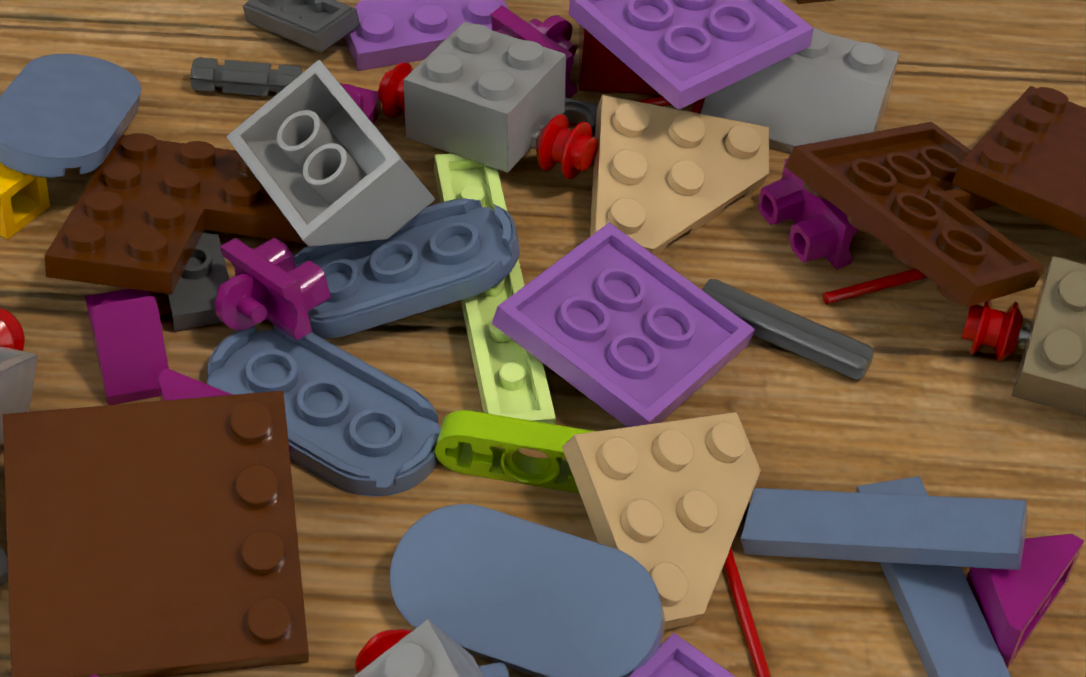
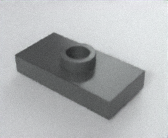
M249 0L243 5L247 22L320 53L360 26L357 9L336 0Z
M203 231L173 293L166 294L174 331L222 323L215 313V300L218 287L223 282L229 280V275L220 249L221 243L218 231Z

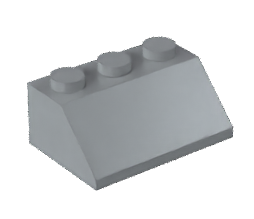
M814 28L810 47L706 96L701 114L769 127V148L791 154L794 146L876 132L889 101L900 53L881 48L873 43L858 42Z
M320 59L226 136L309 247L388 239L435 200Z

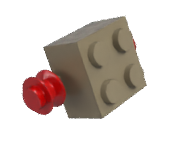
M1053 256L1041 284L1031 323L1025 322L1023 329H1021L1023 314L1018 302L1014 301L1006 311L994 309L991 300L984 302L983 306L979 304L970 306L961 339L973 342L970 354H974L982 344L994 347L998 362L1014 352L1017 341H1019L1018 348L1024 349L1012 396L1086 417V265Z

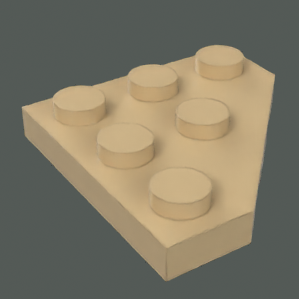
M602 95L596 109L595 138L597 140V150L593 167L590 236L610 222L653 255H659L665 251L669 243L686 232L691 234L720 215L725 206L740 196L744 195L747 197L762 187L769 175V127Z
M737 412L573 435L562 448L598 543L630 555L648 571L655 582L665 616L664 630L692 624L705 613L761 472Z

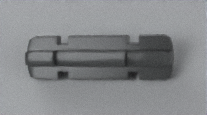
M198 57L192 63L190 78L192 89L199 92L215 93L216 87L223 88V94L269 97V92H276L277 95L300 76L303 71L301 67L296 65L279 64L278 70L271 69V63L225 60L224 65H218V59Z

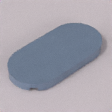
M52 54L32 60L0 96V163L18 172L47 178L65 176L66 168L80 167L79 174L95 170L104 162L138 112L141 96V85L138 79L129 71L114 63L91 56Z
M454 199L426 207L388 239L307 246L293 257L296 268L309 260L321 267L325 273L331 296L328 301L307 312L312 333L321 338L342 337L463 300L489 290L500 283L512 271L519 258L520 242L513 218L505 209L493 204L495 208L493 210L489 207H482L480 200Z
M274 324L273 330L257 332V326H253L245 330H239L225 338L214 349L209 358L207 384L233 395L284 390L290 460L344 491L374 497L398 494L415 487L425 480L438 463L435 447L440 426L438 424V415L429 400L416 390L312 332L296 341Z
M456 504L430 512L414 523L404 534L392 558L390 567L392 596L398 610L414 629L429 619L471 655L493 663L504 662L506 667L534 677H628L655 655L663 637L665 616L657 587L648 571L633 557L615 548L486 507L472 504Z

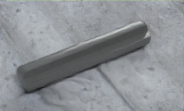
M709 279L704 288H702V291L755 329L753 336L853 380H861L872 363L874 349L868 344L720 280Z

